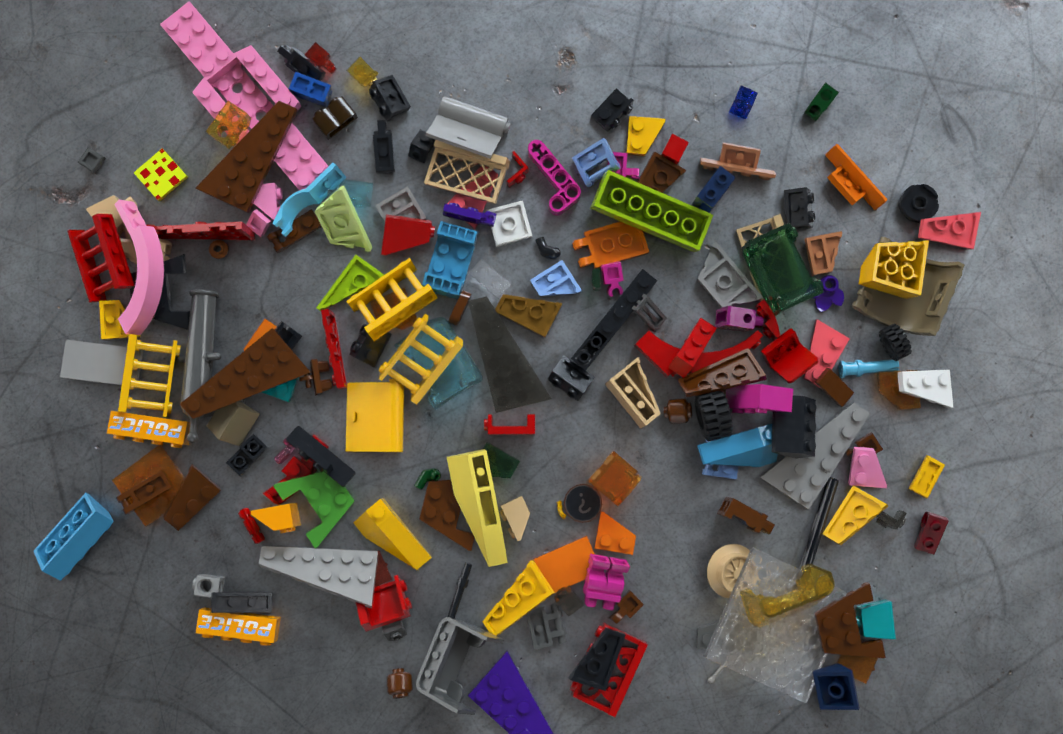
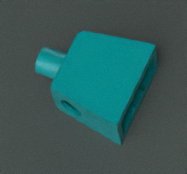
M884 599L856 607V619L861 636L896 639L892 601Z

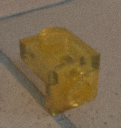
M358 57L346 70L362 87L367 85L370 87L373 81L377 80L378 72L373 70L361 57Z

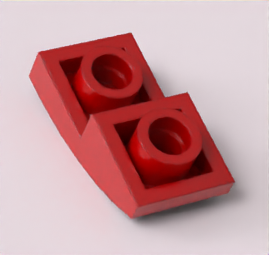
M763 299L755 306L757 309L756 313L759 317L767 320L762 326L764 328L762 330L769 339L775 340L780 336L779 326L773 311Z

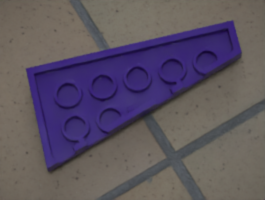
M506 651L468 696L509 734H554L509 652Z

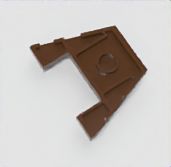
M451 480L429 481L419 519L465 549L472 551L475 539L473 533L456 529L461 508L454 496Z
M863 583L858 589L848 592L840 600H835L814 613L824 653L886 658L881 639L861 643L854 605L874 601L870 583Z

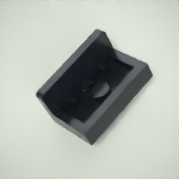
M366 322L360 328L358 339L352 343L349 355L375 367L392 334L387 332L376 341H373L364 328L369 324Z

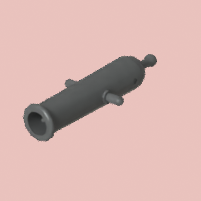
M203 289L189 291L192 300L186 354L178 357L180 363H185L180 403L212 378L213 361L221 359L220 353H214L216 299L219 298V293ZM181 406L183 413L190 418V432L187 439L189 442L195 443L199 439L197 428L200 417L192 419Z

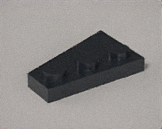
M606 627L569 675V680L606 691L626 635Z

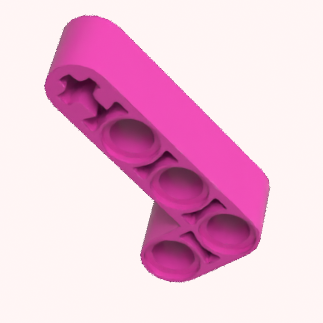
M533 140L528 145V156L558 192L549 201V211L555 216H560L579 201L581 189L545 144L540 140ZM533 148L536 150L540 148V155L537 151L533 153ZM549 161L553 163V167L545 168L543 164ZM557 176H563L565 178V181L563 183H558L555 180V178ZM574 190L577 196L571 198L567 195V192ZM554 202H560L563 205V207L560 209L553 208L552 204Z

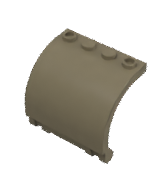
M881 237L878 243H889L892 241L889 238ZM926 259L921 296L905 299L863 286L862 289L858 290V297L853 302L852 308L883 325L890 326L895 323L900 326V329H903V332L922 336H936L965 265L959 261L938 262Z

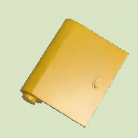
M389 379V382L347 383L345 451L403 452L404 386L395 379Z

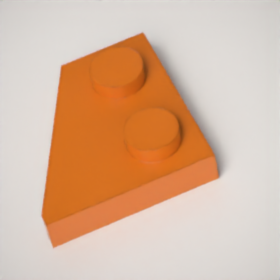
M601 511L594 548L633 555L636 535Z

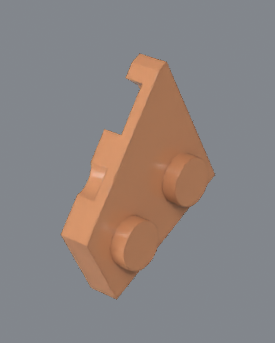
M842 231L804 239L812 276L833 271Z

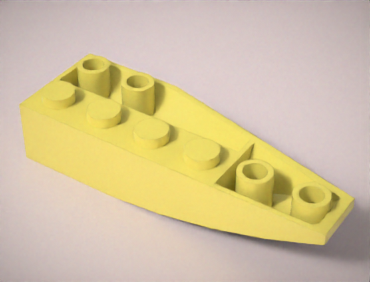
M481 449L446 457L454 496L488 566L492 567L508 563L487 450Z

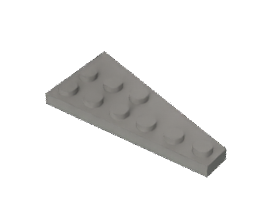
M856 403L850 404L815 433V457L795 459L786 456L759 478L809 510L867 420L870 412Z
M262 546L259 566L280 575L284 574L292 577L293 580L308 583L309 586L336 596L340 595L348 598L349 601L364 604L365 607L372 609L378 551Z

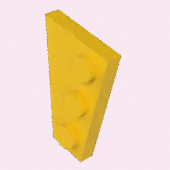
M852 486L824 530L823 535L841 546L886 509L888 505L861 489Z

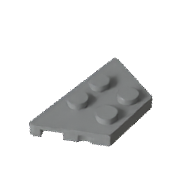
M714 242L699 274L698 282L720 308L760 301L763 296L718 243Z

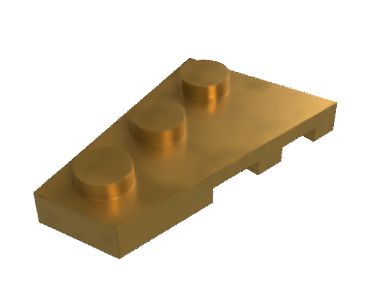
M503 294L494 312L546 337L563 303Z

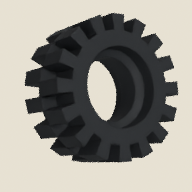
M894 323L879 331L880 341L883 343L882 346L883 348L885 347L886 353H889V357L892 360L898 361L911 354L912 347L909 344L910 341L906 338L907 335L903 333V329H900L899 325Z

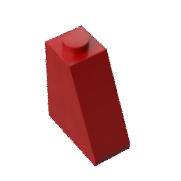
M386 214L381 255H388L429 243L430 237L434 238L435 226H432V221Z

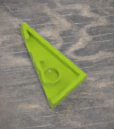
M355 254L316 308L319 311L327 309L362 291L384 276V274Z

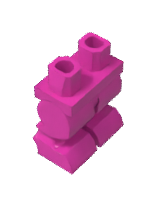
M590 554L588 560L589 568H587V575L583 586L585 605L596 607L597 599L603 600L602 607L604 609L613 610L616 602L620 603L621 594L624 589L623 573H627L630 566L625 559L613 557L608 559L607 556Z

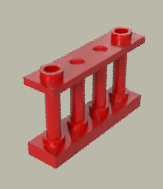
M97 213L93 215L92 218L95 226L86 231H67L89 303L107 301L105 292L113 287L114 289H130L135 286L112 214ZM98 234L100 244L91 248L88 238ZM103 251L106 262L96 267L93 256ZM109 270L112 280L102 284L99 274Z

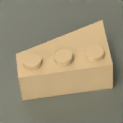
M637 357L606 382L605 385L640 429H642L659 416L660 411L646 381L647 378L641 368L639 357Z

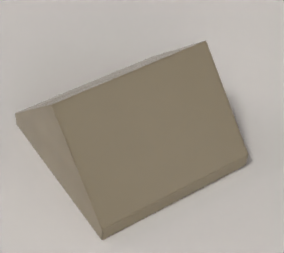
M237 401L217 409L208 422L207 427L218 440L240 446L260 413Z

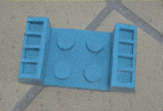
M440 221L437 231L438 238L428 272H425L422 286L424 287L429 284L435 294L458 300L466 280L479 231Z

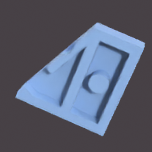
M563 260L530 280L540 297L582 292Z

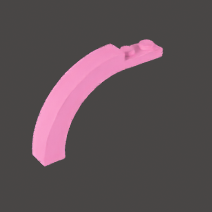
M118 200L114 205L132 238L137 257L135 289L127 308L118 320L125 334L141 335L151 322L160 301L164 279L163 253L155 228L146 226L136 204L131 201Z

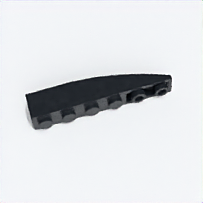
M642 269L572 356L571 360L586 371L633 313L632 307L638 305L636 302L638 300L641 301L643 299L642 295H647L658 280Z

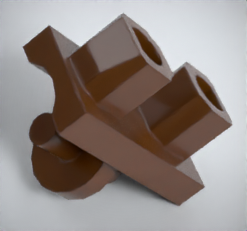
M311 359L312 375L308 373L303 377H299V382H305L306 388H312L311 381L313 380L315 396L321 395L322 392L332 389L331 379L320 380L319 374L329 372L328 361Z

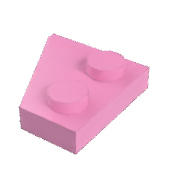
M854 447L848 479L849 485L887 489L882 469L873 448Z

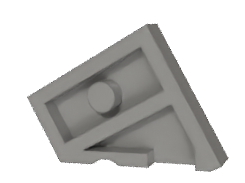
M408 186L375 205L384 221L386 214L426 219Z

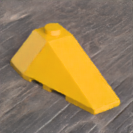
M384 498L379 499L353 522L366 539L415 570H418L432 558Z

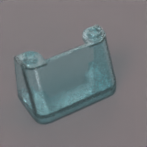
M444 317L431 319L426 323L448 340H454L458 336ZM422 330L415 338V340L437 355H442L445 351V346ZM408 335L395 344V347L397 349L401 346V344L408 337ZM410 345L403 353L425 369H431L434 365L431 359ZM464 345L430 388L428 402L435 410L483 380L480 370Z

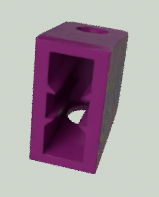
M726 306L716 310L715 327L717 329L747 332L754 330V328H762L764 319L763 317L756 316V310Z

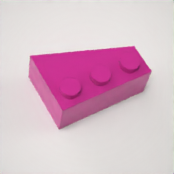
M764 384L742 385L726 389V399L729 408L732 409V413L767 414V411L792 412L793 389Z

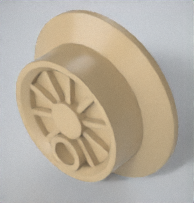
M728 544L715 551L707 566L709 585L714 592L725 598H737L747 593L757 580V562L752 552L739 544Z

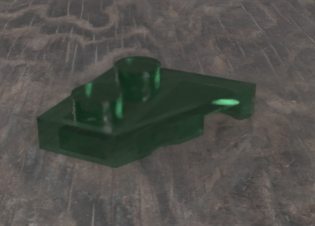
M486 442L483 449L487 450L492 477L511 478L520 460Z

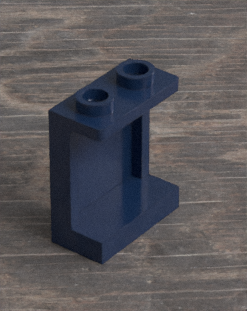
M720 166L697 195L692 206L710 213L734 181L735 176Z

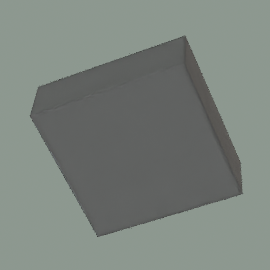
M87 147L78 163L96 174L106 158Z

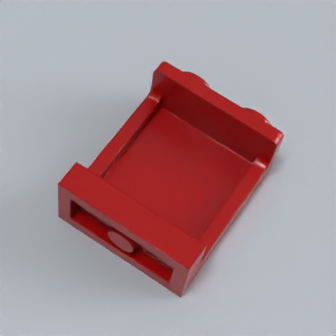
M488 414V419H484V431H488V435H535V414H527V426H493V415Z
M398 575L394 576L395 581L374 588L372 609L356 602L360 624L366 632L411 617L409 610L412 609L411 601L405 595V592L408 591L405 580H401Z

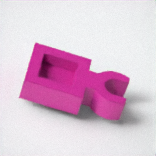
M621 262L601 265L603 284H609L607 294L613 297L612 291L617 288L618 294L622 295L623 289L618 283L624 281Z

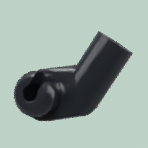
M544 237L535 240L543 257L556 259L561 255L559 248L547 246Z

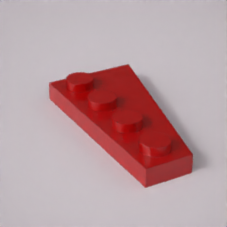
M329 309L321 310L322 323L326 333V345L330 352L329 363L334 371V374H332L333 385L337 386L338 389H346L347 382L335 314Z

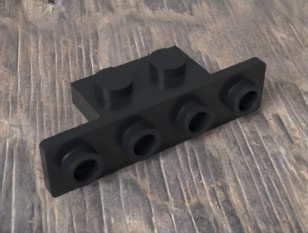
M297 426L286 438V441L299 451L298 454L305 461L309 459L314 463L312 466L320 473L324 471L342 487H345L356 474L352 468L300 426Z

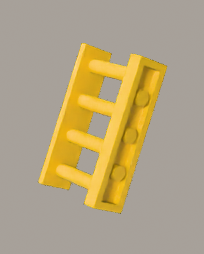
M410 258L401 262L393 270L346 301L354 313L360 310L369 324L364 328L373 341H376L438 298L429 284L423 287L413 274L417 269ZM406 277L417 291L408 298L397 284ZM390 288L401 302L392 309L381 295ZM374 299H376L385 312L376 320L366 307Z
M424 314L422 318L418 317L412 326L414 329L388 362H384L378 370L380 372L379 380L382 381L386 375H389L411 390V401L416 405L463 347V340L460 337L456 336L454 340H448L426 324L428 322L427 314ZM421 330L445 346V351L442 355H437L415 340ZM410 345L431 359L434 365L431 369H425L403 353ZM399 360L420 374L422 381L419 384H414L392 369V367Z
M129 334L118 412H127V409L135 407L163 411V417H167V413L171 414L173 402H169L175 356L179 357L181 345H177L178 340H173V346L145 343L137 340V335ZM146 350L171 354L170 365L138 361V359H134L135 351ZM143 369L169 373L167 384L138 381L132 378V371ZM139 388L166 392L165 403L133 400V397H129L130 389Z

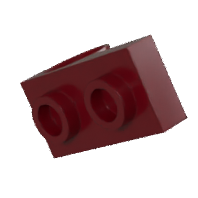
M926 511L921 520V531L914 545L915 549L935 555L949 522L948 518Z

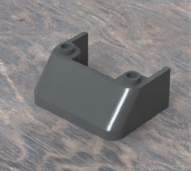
M450 617L443 618L438 625L416 680L417 690L456 714L475 715V710L461 703L464 697V688L456 682V679L470 646L480 648L486 641L503 644L504 640L477 626Z

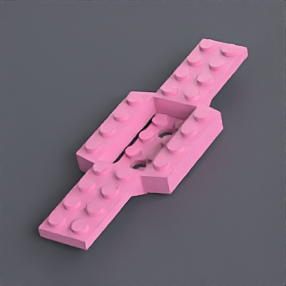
M190 1L160 24L204 76L192 93L236 145L249 130L214 88L221 92L251 129L259 122L256 119L257 113L260 111L267 113L273 107L271 102L244 72L242 65L275 104L281 101L297 110L301 108L300 102L252 45L233 53ZM237 83L243 85V90L240 93L233 92V86ZM292 123L274 161L300 191L306 189L328 165Z

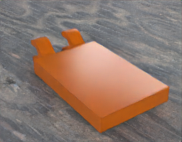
M623 222L585 231L583 233L585 238L574 240L572 243L574 250L586 246L589 249L590 256L580 258L578 261L580 268L593 264L594 269L601 268L603 264L621 262L649 253L643 231Z
M584 536L534 558V562L556 593L585 580L587 568H589L588 560L590 554H594L588 537Z

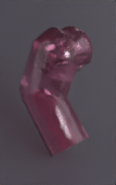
M286 438L283 440L286 447L274 457L278 464H282L290 457L295 449L286 441Z

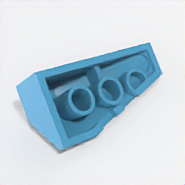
M772 423L697 445L702 463L709 465L762 467L775 463L778 454L772 452Z

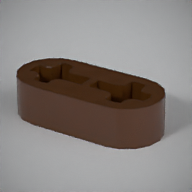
M464 290L461 292L448 323L456 327L458 326L471 299V293Z

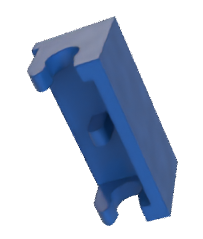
M295 72L289 86L290 92L295 97L325 108L328 107L329 95L332 96L330 84Z

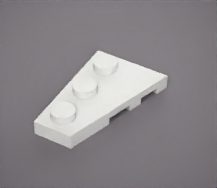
M950 370L897 372L899 392L929 400L931 403H937L946 408H953Z

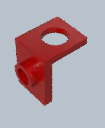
M515 151L512 152V158L522 169L506 181L509 188L515 183L520 184L529 172L528 166Z

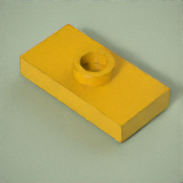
M926 455L908 489L927 499L945 464Z

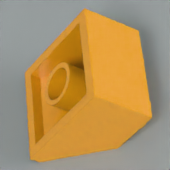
M297 503L251 511L252 516L273 531L280 530V534L296 531V526H301Z

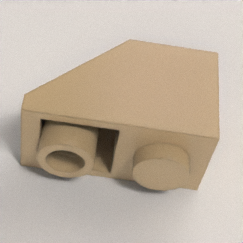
M522 496L501 505L502 510L499 511L502 519L509 522L510 528H508L512 539L516 538L517 541L522 539L530 516V511Z

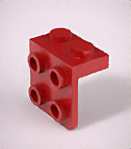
M792 328L761 350L767 365L787 383H793L819 362L818 357L800 343L796 332Z

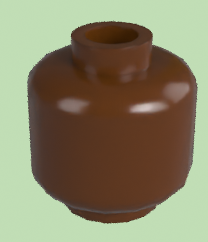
M685 398L671 399L668 401L667 406L664 407V417L668 418L671 424L687 423L689 418L693 416L691 402L688 403Z
M404 668L393 669V673L389 674L386 678L388 694L392 695L394 699L408 697L409 693L413 690L411 673L404 672Z

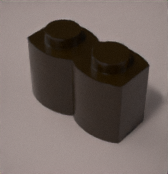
M343 96L333 98L327 108L317 110L312 119L329 140L358 117Z

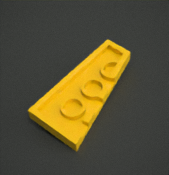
M530 560L525 570L515 579L514 584L504 593L503 598L482 621L487 630L493 635H500L555 593L534 560Z

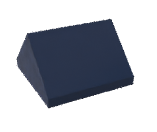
M836 663L813 671L820 710L860 709L853 671Z

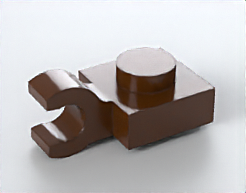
M629 590L621 598L620 603H616L619 609L610 618L617 624L625 615L631 618L644 604Z

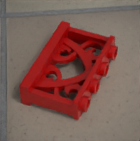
M604 622L602 626H598L594 636L598 638L607 627L624 633L626 640L636 644L635 648L621 647L616 665L623 675L622 677H610L609 683L613 681L617 684L615 689H611L609 685L606 691L598 689L592 695H585L582 691L583 684L573 681L570 690L572 691L573 698L616 717L648 644ZM620 655H622V659H628L626 665L620 664ZM601 693L610 704L607 706L594 699Z

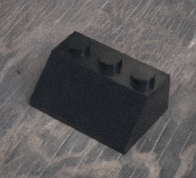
M793 395L792 412H773V453L795 459L815 457V417L817 409L815 399Z

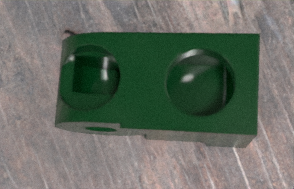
M825 82L804 114L816 122L839 92Z

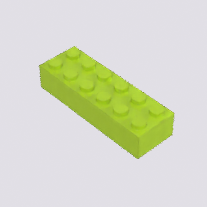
M610 170L604 173L590 207L594 211L691 252L700 250L713 218V214Z

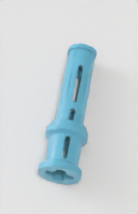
M839 361L838 372L841 378L849 375L860 377L865 373L899 371V368H896L899 367V361Z

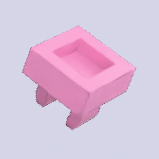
M256 209L252 212L246 225L261 237L265 235L272 219L266 217L264 212Z

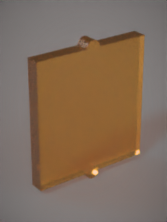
M840 655L837 663L851 669L854 678L866 684L871 672L875 670L874 666L878 658Z

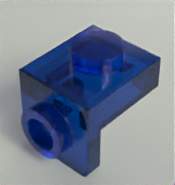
M741 85L729 112L746 119L758 92Z

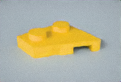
M629 116L627 155L645 156L663 127L665 119Z
M99 301L101 339L129 338V334L124 333L118 320L125 311L121 301Z

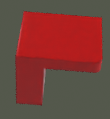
M672 134L661 155L678 165L689 142Z

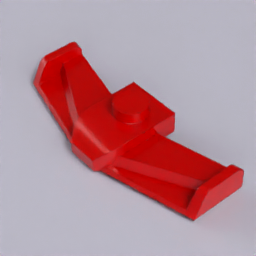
M315 434L312 435V437L328 449L329 446ZM293 456L281 470L287 476L279 482L316 473L317 470L312 466L314 463L309 459L307 461L303 458L299 460L296 456ZM274 486L263 493L277 505L291 497L289 496L282 500Z

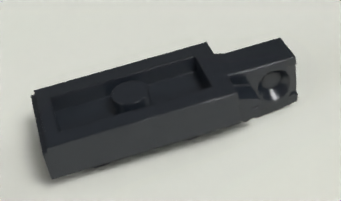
M280 45L277 52L285 58V65L290 70L319 81L322 80L326 74L324 70L294 47L289 48L287 45Z
M377 120L378 131H374L373 135L376 173L395 172L391 130H387L385 120Z

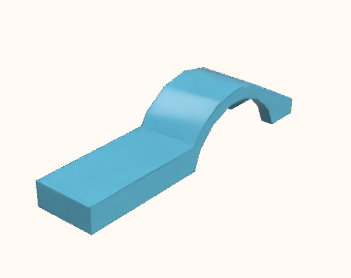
M332 163L306 189L293 193L284 201L272 224L275 227L279 226L282 229L281 233L286 237L293 230V220L302 209L309 205L320 204L347 177L336 164Z

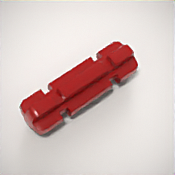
M249 508L240 510L238 514L244 520L243 523L249 534L253 536L252 540L254 543L259 544L264 541L265 537L259 532L260 528L254 517H251Z

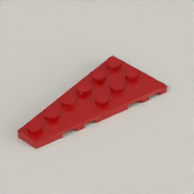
M242 221L195 222V224L162 226L146 224V226L155 228L159 239L255 241L256 235Z

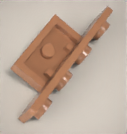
M723 142L719 161L700 158V165H703V168L708 170H714V168L721 166L729 173L736 171L740 172V175L751 177L752 174L759 175V178L764 180L776 177V173L773 170L757 168L761 152L757 148Z

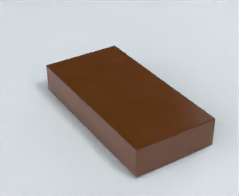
M826 368L815 381L840 407H843L854 394L830 368Z

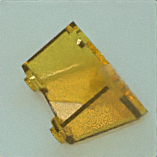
M812 564L802 566L803 574L800 579L795 580L798 589L777 598L771 596L764 597L762 594L755 595L749 588L740 591L749 622L756 627H764L819 604L834 590L835 583L832 573Z

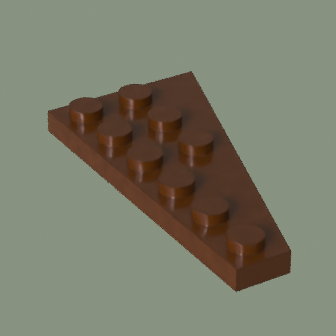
M278 101L195 189L249 213L298 110Z
M272 328L181 402L180 405L194 419L311 372Z

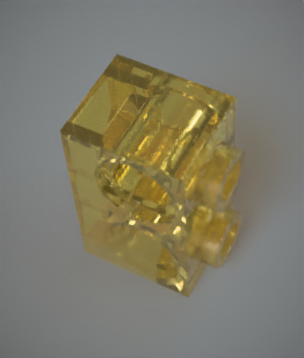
M228 100L206 132L217 142L230 149L237 144L242 131L249 127L251 117ZM240 115L238 121L232 122L234 116ZM223 131H229L226 137H221Z

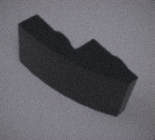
M254 434L226 462L239 477L267 449V446Z

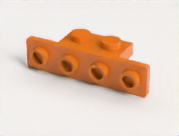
M838 144L825 154L837 168L827 178L851 205H854L863 197L874 210H877L887 201L882 192Z

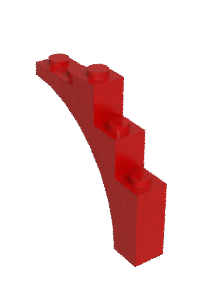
M757 330L746 340L733 347L721 351L702 352L693 368L689 371V374L747 348L754 350L761 344L759 339L763 334ZM648 331L634 346L666 378L669 375L674 377L677 373L669 369L668 366L680 348L662 341L651 331Z

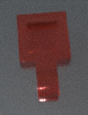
M316 42L304 54L320 68L323 66L331 74L337 69L329 60L330 54Z

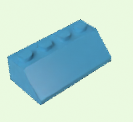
M85 492L33 551L42 572L60 581L71 572L79 560L83 559L85 553L97 543L101 535L114 522L110 513L88 493Z

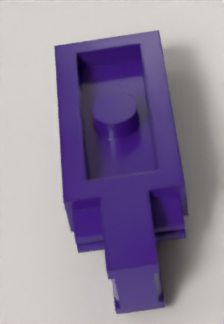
M456 203L444 204L443 216L492 227L496 220V214L490 211L481 213L476 208L468 207L465 209Z

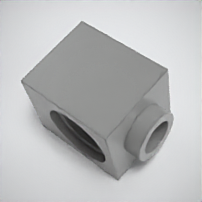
M207 574L197 575L192 584L194 595L211 598L212 592H223L225 577ZM205 581L211 583L210 591L204 588Z

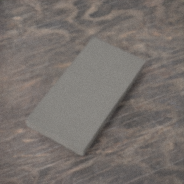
M66 340L60 378L122 385L127 347ZM144 350L135 351L134 359L142 362ZM141 369L133 370L132 378L139 381Z

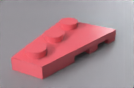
M981 212L921 219L918 238L970 250L974 249Z

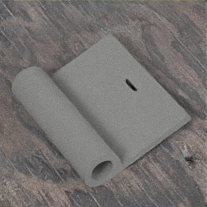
M444 96L440 103L438 115L425 136L491 159L504 133L508 134L511 123L508 122L506 117Z

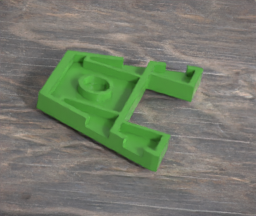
M324 471L273 485L282 500L301 490L321 519L322 523L306 532V536L314 548L320 545L354 502L347 488L339 485Z

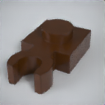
M872 432L855 442L857 447L873 448L876 454L883 450ZM854 448L847 449L846 455L848 456L853 453Z

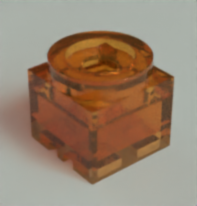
M611 451L588 478L587 482L608 500L619 506L637 486L642 476L615 451Z

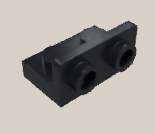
M393 75L373 81L369 89L370 97L375 101L379 113L386 121H390L393 115L410 109L411 106Z
M616 88L593 112L591 118L608 132L611 128L615 129L621 122L619 119L623 115L627 116L632 111L634 100L632 98L628 99Z
M807 187L784 190L786 228L805 226L812 228L813 222H815V212L812 211L814 193Z
M563 356L547 380L553 386L563 390L570 398L579 401L595 377L566 356Z

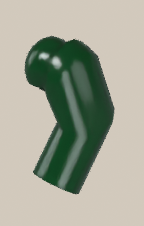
M435 468L423 470L414 486L422 490L426 482L438 481L441 478L440 471Z

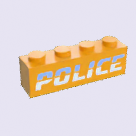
M118 411L110 412L107 434H113L114 439L125 440L127 436L133 437L132 441L144 443V439L151 440V444L163 445V442H168L170 447L182 448V445H189L187 436L190 432V422Z
M204 607L199 609L196 633L202 634L201 637L213 638L214 636H221V640L227 641L237 638L243 643H252L253 640L260 641V645L270 646L278 641L281 617L254 613H210L211 608Z

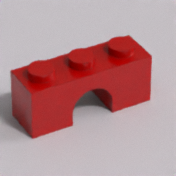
M700 318L668 368L685 378L717 328Z

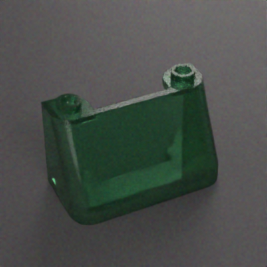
M790 222L747 241L741 249L745 262L763 299L768 303L775 316L824 293L821 280L810 276L794 244L798 233L795 227L791 226Z

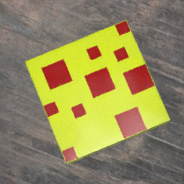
M163 148L134 172L159 202L188 178Z

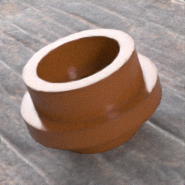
M215 240L209 246V253L216 259H222L228 254V245L222 240ZM217 246H221V250L219 252L215 251V248Z

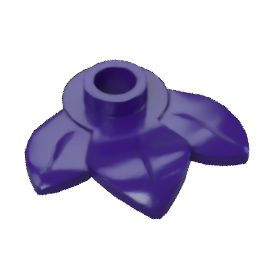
M826 275L820 282L812 283L806 291V297L815 299L816 307L820 312L829 309L832 303L842 306L844 302V293L839 288L837 278L832 275ZM826 282L831 283V288L826 287Z

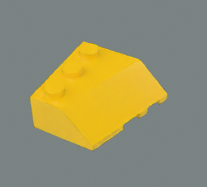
M929 240L875 244L861 265L859 285L905 299L921 296Z

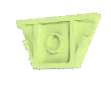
M341 186L316 208L315 214L330 244L344 245L348 248L357 246L365 248V251L370 252L372 250L370 240L345 186Z

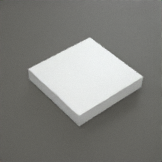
M523 200L486 210L496 214L495 224L493 227L491 226L496 247L533 238Z

